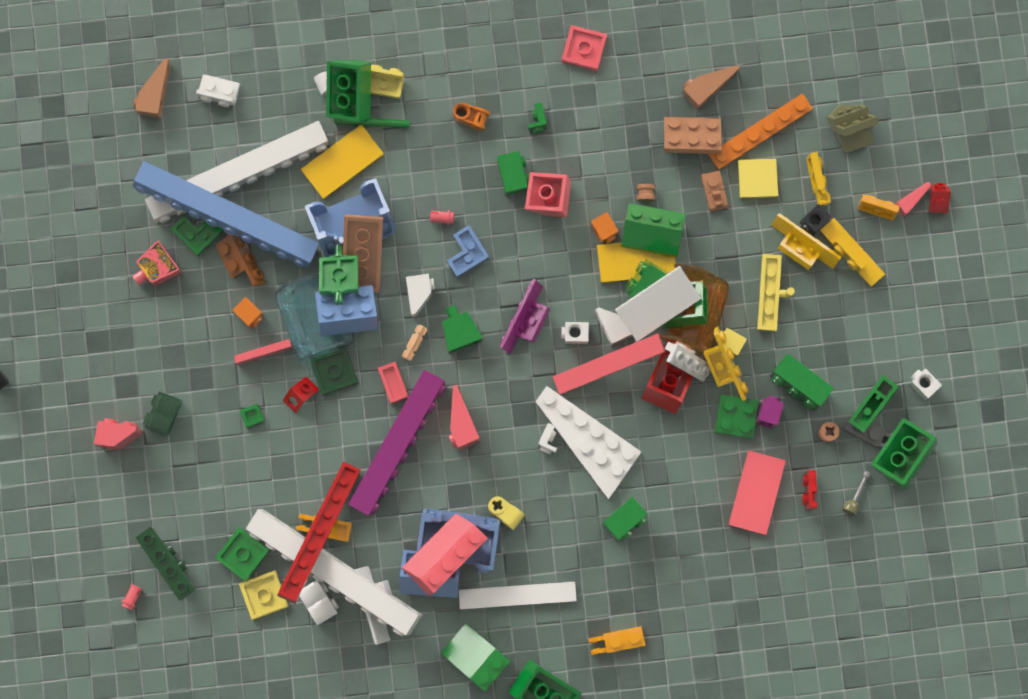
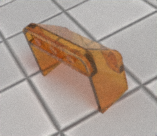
M675 263L674 267L680 266L690 282L703 281L708 288V324L671 327L667 335L659 334V336L666 343L676 344V342H679L695 352L704 354L705 350L714 347L716 340L714 328L720 325L729 292V285L727 281L700 266ZM695 303L685 309L683 315L695 314Z

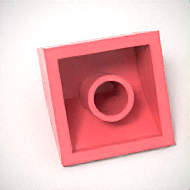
M530 172L525 210L550 217L567 218L572 182L568 175Z

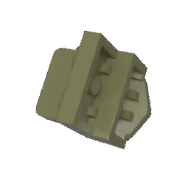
M839 104L826 116L844 152L848 153L873 143L871 129L879 124L877 116L869 113L868 106L862 104L856 106Z

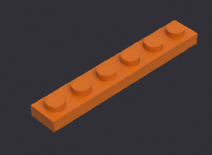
M802 93L721 145V154H708V156L719 171L811 112L813 108Z

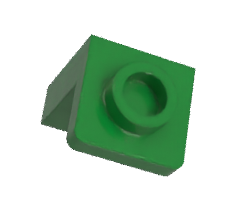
M542 102L534 104L535 110H532L534 121L538 122L528 124V132L533 131L534 134L541 133L547 128Z

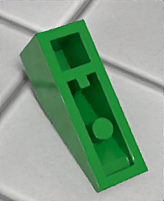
M882 375L848 422L865 433L889 404L900 387Z

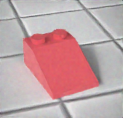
M457 385L453 386L451 435L448 436L453 448L457 447L460 451L480 442V438Z

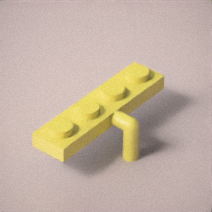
M762 254L757 330L776 332L779 297L790 298L795 292L791 287L787 290H780L782 255Z

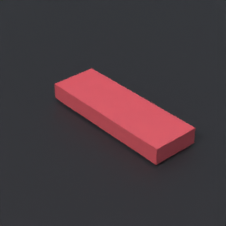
M288 339L235 355L234 358L236 364L241 365L291 350L293 346Z

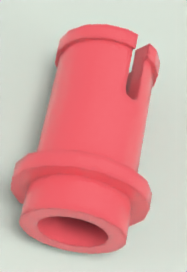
M431 210L430 223L453 224L454 212L450 210L448 212Z
M133 584L130 585L131 587L125 599L122 600L123 603L121 605L130 610L133 607L136 608L135 603L143 590Z

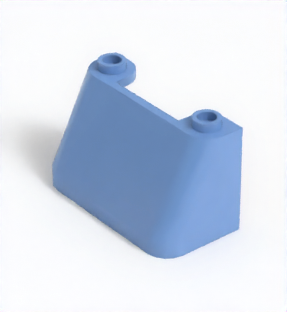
M376 178L366 181L361 185L360 195L326 208L322 202H313L305 206L325 257L335 255V245L338 244V248L339 244L343 245L345 214L383 217L382 239L390 237L395 233V224Z
M437 509L423 510L416 553L455 514H458L473 523L488 538L463 564L474 565V567L478 568L477 571L488 573L489 570H493L500 519Z

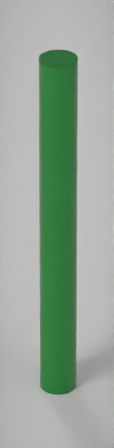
M369 118L361 122L334 119V124L410 127V121Z

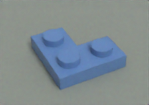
M470 225L453 234L462 252L447 260V263L458 278L489 259V255Z

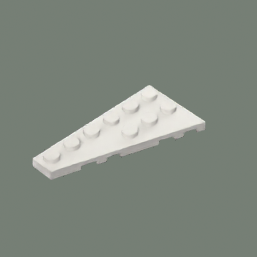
M546 386L536 400L537 405L555 426L557 432L600 487L607 499H609L641 451Z

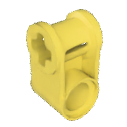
M501 497L492 498L488 504L491 514L500 519L504 525L513 531L525 516L522 511ZM492 502H501L500 507L502 509H497L495 511L493 509L494 505L492 504Z

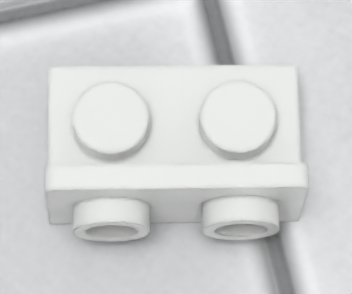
M203 74L199 90L197 89L196 94L203 102L211 103V101H215L223 107L235 106L240 83Z

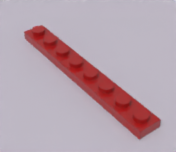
M345 462L342 463L277 594L278 597L296 604L361 469Z

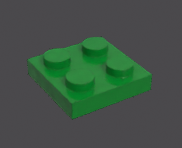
M721 394L714 433L753 439L759 400L746 398V400L742 401L740 397Z
M239 527L215 558L247 582L270 550Z

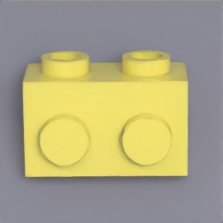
M371 65V94L400 99L404 83V73L396 68L385 70L381 66Z

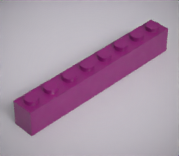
M425 369L423 370L351 498L349 506L369 517L371 513L375 515L380 506L378 504L380 497L384 498L389 490L387 486L389 481H394L399 472L397 470L400 463L403 464L408 456V453H406L409 446H414L418 438L415 436L419 429L422 430L427 422L425 419L428 412H433L437 404L434 402L437 396L441 397L445 391L446 386H444L445 381Z

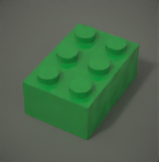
M788 353L769 375L775 385L778 387L782 385L787 389V393L794 399L798 397L803 401L802 405L809 410L814 409L816 411L821 407L834 389V387Z

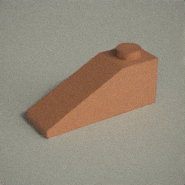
M164 59L139 91L138 97H135L133 107L138 115L161 118L171 67L168 59Z
M735 65L698 76L694 80L689 79L683 85L682 94L698 110L739 72L740 67Z

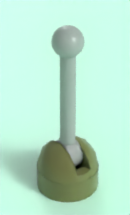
M868 471L863 473L864 478L853 500L846 501L842 507L844 512L852 516H856L859 510V505L856 501L866 480L871 477Z

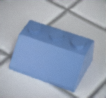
M403 550L399 593L428 596L402 569L416 554V551ZM460 567L430 596L457 598Z

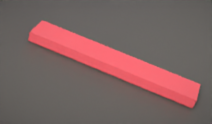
M655 334L555 375L553 379L561 395L666 351L659 334Z

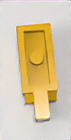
M814 152L806 158L813 194L816 195L817 204L821 206L829 205L831 203L830 194L825 189L827 182L826 177L822 175V159L818 157V152Z

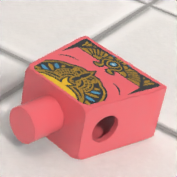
M158 240L137 260L136 263L141 270L132 277L138 285L149 279L151 284L156 286L182 272Z

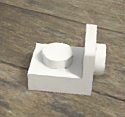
M548 423L538 446L541 447V451L550 455L551 452L556 453L557 448L547 443L548 441L552 443L557 432L554 431L555 426Z

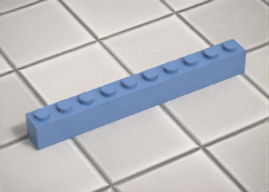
M143 161L134 179L133 187L139 193H147L153 196L156 201L171 204L172 208L186 211L193 218H201L212 227L218 226L227 234H235L241 237L244 242L259 245L258 247L264 251H272L276 253L277 257L284 260L289 259L298 267L308 268L319 245L318 242L145 161Z

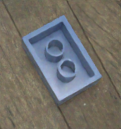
M372 285L359 287V293L343 294V304H339V306L335 305V295H320L319 292H315L320 336L378 329Z

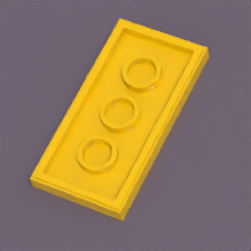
M359 125L301 168V171L322 199L325 200L384 156V153L364 127Z
M622 242L597 245L601 283L628 281L631 277L634 278L637 274L635 270L641 261L644 262L645 259L665 269L667 273L676 269L674 256L621 247Z

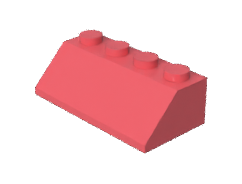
M455 514L402 569L430 596L488 538L473 523Z

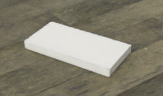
M678 266L615 310L635 340L639 341L700 300L701 297L682 268Z

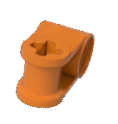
M465 103L455 105L453 118L457 123L479 131H485L484 125L487 116H490L488 110ZM462 109L467 114L464 117H459L456 112Z

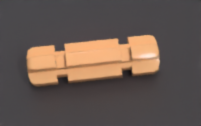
M417 325L416 333L412 335L406 346L407 350H404L402 357L408 361H412L415 355L413 354L414 351L417 352L423 340L422 336H425L427 328L422 325Z

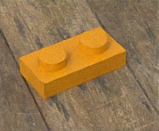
M863 194L857 209L894 221L900 206L890 201L876 199L874 196Z

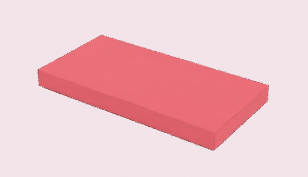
M748 450L728 525L763 535L767 534L786 460Z

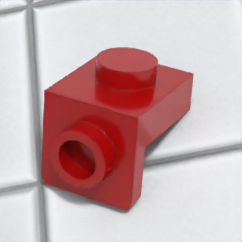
M944 183L931 185L929 188L928 211L948 213L951 195L949 186Z

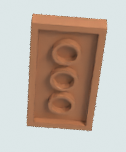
M345 214L343 255H358L359 287L372 285L373 292L379 293L383 217Z

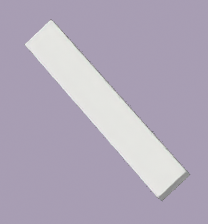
M575 582L459 590L460 609L576 601Z

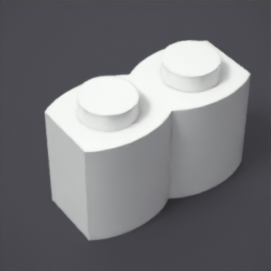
M316 580L303 588L300 598L315 623L320 625L338 613L336 609L339 606L334 598L330 599L327 592L329 590L324 581L320 583Z

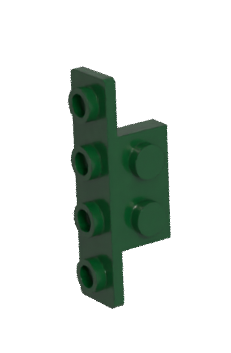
M149 527L136 537V540L178 600H183L195 591V587L187 577L186 565L182 560L178 561L174 556L176 551L171 544L167 545L162 542L152 527Z

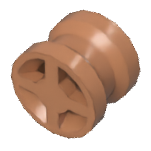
M654 184L637 185V190L639 191L637 196L638 202L655 201Z
M826 422L819 428L818 434L822 441L832 442L837 439L840 431L835 423Z

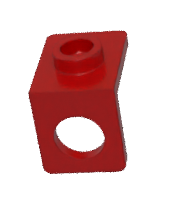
M304 377L290 388L283 402L292 411L297 413L304 402L317 393L319 388L309 378ZM290 397L296 399L297 405L291 403Z

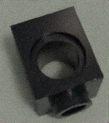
M817 204L800 221L802 224L801 228L814 236L832 217L820 204ZM816 217L819 220V224H811L810 218Z

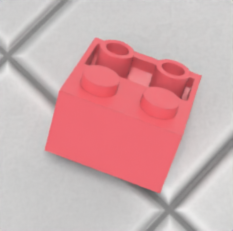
M104 418V422L98 421L94 444L102 448L121 450L142 435L143 430L132 422L123 421V424H119L116 420Z

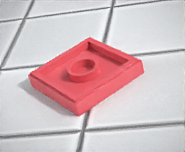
M571 25L561 62L598 72L607 34Z

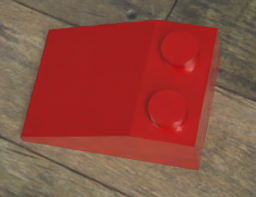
M665 349L666 352L660 355L641 399L676 414L693 376L667 362L671 352Z

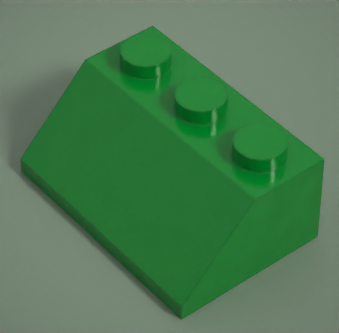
M360 60L327 61L326 117L354 122L369 119L371 107V62Z
M629 203L621 247L678 257L686 214Z
M903 418L871 466L890 482L906 491L936 447L937 439Z

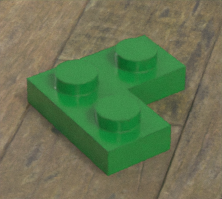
M185 216L171 228L197 256L224 232L222 228L218 226L212 227L206 221L197 229Z

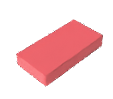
M396 361L378 368L390 403L394 404L407 399L409 396Z

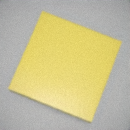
M776 159L738 160L740 199L778 197Z
M276 570L250 579L247 582L239 583L252 620L289 607L287 600L277 596L282 585Z

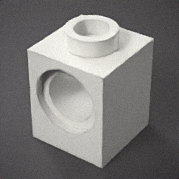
M565 322V327H561V339H565V344H588L589 322ZM571 329H578L580 336L577 338L571 337L569 334Z
M924 369L922 372L917 370L910 377L912 381L909 385L924 400H927L942 386L927 369ZM923 378L928 381L927 388H923L920 385V379Z

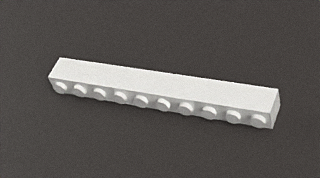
M316 121L186 181L222 197V193L236 191L240 188V185L244 183L251 184L262 175L269 176L275 172V169L280 167H289L297 159L301 161L308 158L309 154L315 151L319 153L326 150L329 142L320 122ZM153 196L145 199L156 223H165L176 214L179 216L187 213L186 211L172 208L171 204L156 201Z
M264 509L257 510L246 528L251 532L249 534L251 537L258 541L262 539L266 542V547L273 551L277 549L282 553L281 556L290 562L295 560L305 539L303 535ZM322 549L311 571L314 574V579L321 583L325 581L329 584V588L332 591L343 593L346 595L345 599L352 604L358 603L362 606L360 608L362 611L369 615L373 613L378 617L377 620L384 625L389 624L394 627L393 631L398 635L411 634L422 616L421 613Z

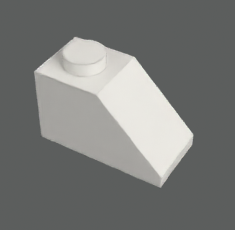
M429 274L406 277L412 317L418 315L432 296L431 290H435L434 280L429 278Z
M602 308L595 309V314L611 346L632 337L631 332L618 314Z

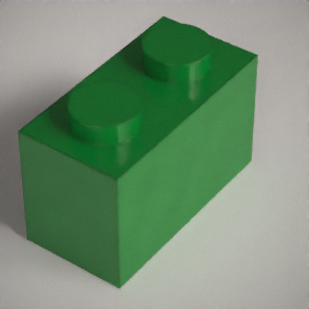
M519 151L497 156L505 196L526 192L528 190L529 175L524 173L523 167H526L524 156H520Z

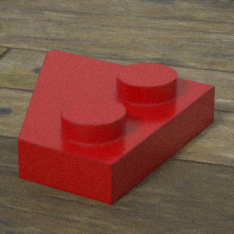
M808 470L806 475L802 477V486H805V494H802V505L805 506V510H814L818 506L817 502H815V493H817L816 470Z

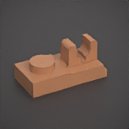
M720 171L702 174L701 180L709 212L727 209L728 202Z

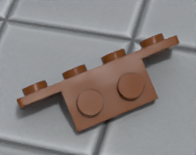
M227 234L226 238L215 245L231 279L238 277L246 271L253 286H260L266 283L264 274L255 261V256L251 253L247 242H244L241 237L235 234Z

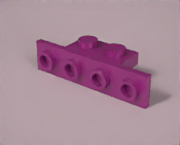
M532 279L531 284L528 285L526 294L519 303L518 310L510 321L509 328L501 340L500 348L508 354H511L518 337L531 343L535 342L551 310L547 306L536 303L543 286L535 279Z

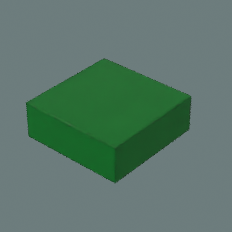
M258 403L240 410L247 429L265 422Z

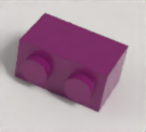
M774 396L764 398L760 403L755 424L774 429L779 423L784 403L779 402L780 399Z

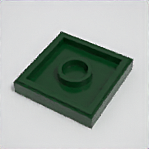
M346 347L310 359L322 396L359 384Z

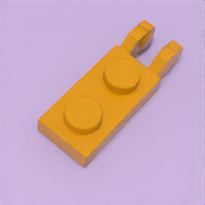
M299 514L298 518L314 521L316 515ZM337 520L328 538L349 542L353 523ZM302 525L296 526V530L308 532L310 529Z
M642 626L588 638L589 643L604 640L606 646L605 648L591 650V655L645 646Z

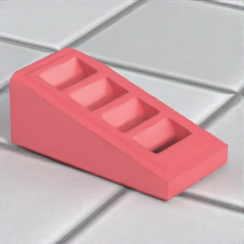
M929 182L895 204L900 206L898 212L902 217L906 216L931 186Z

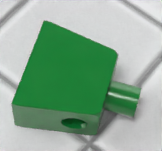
M456 305L445 309L449 319L442 321L449 354L483 341L482 335L468 312L459 314Z

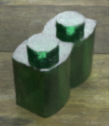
M159 391L158 395H154L151 405L153 408L151 412H147L144 418L145 428L168 437L183 401Z

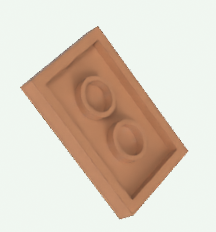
M664 117V153L721 154V118Z

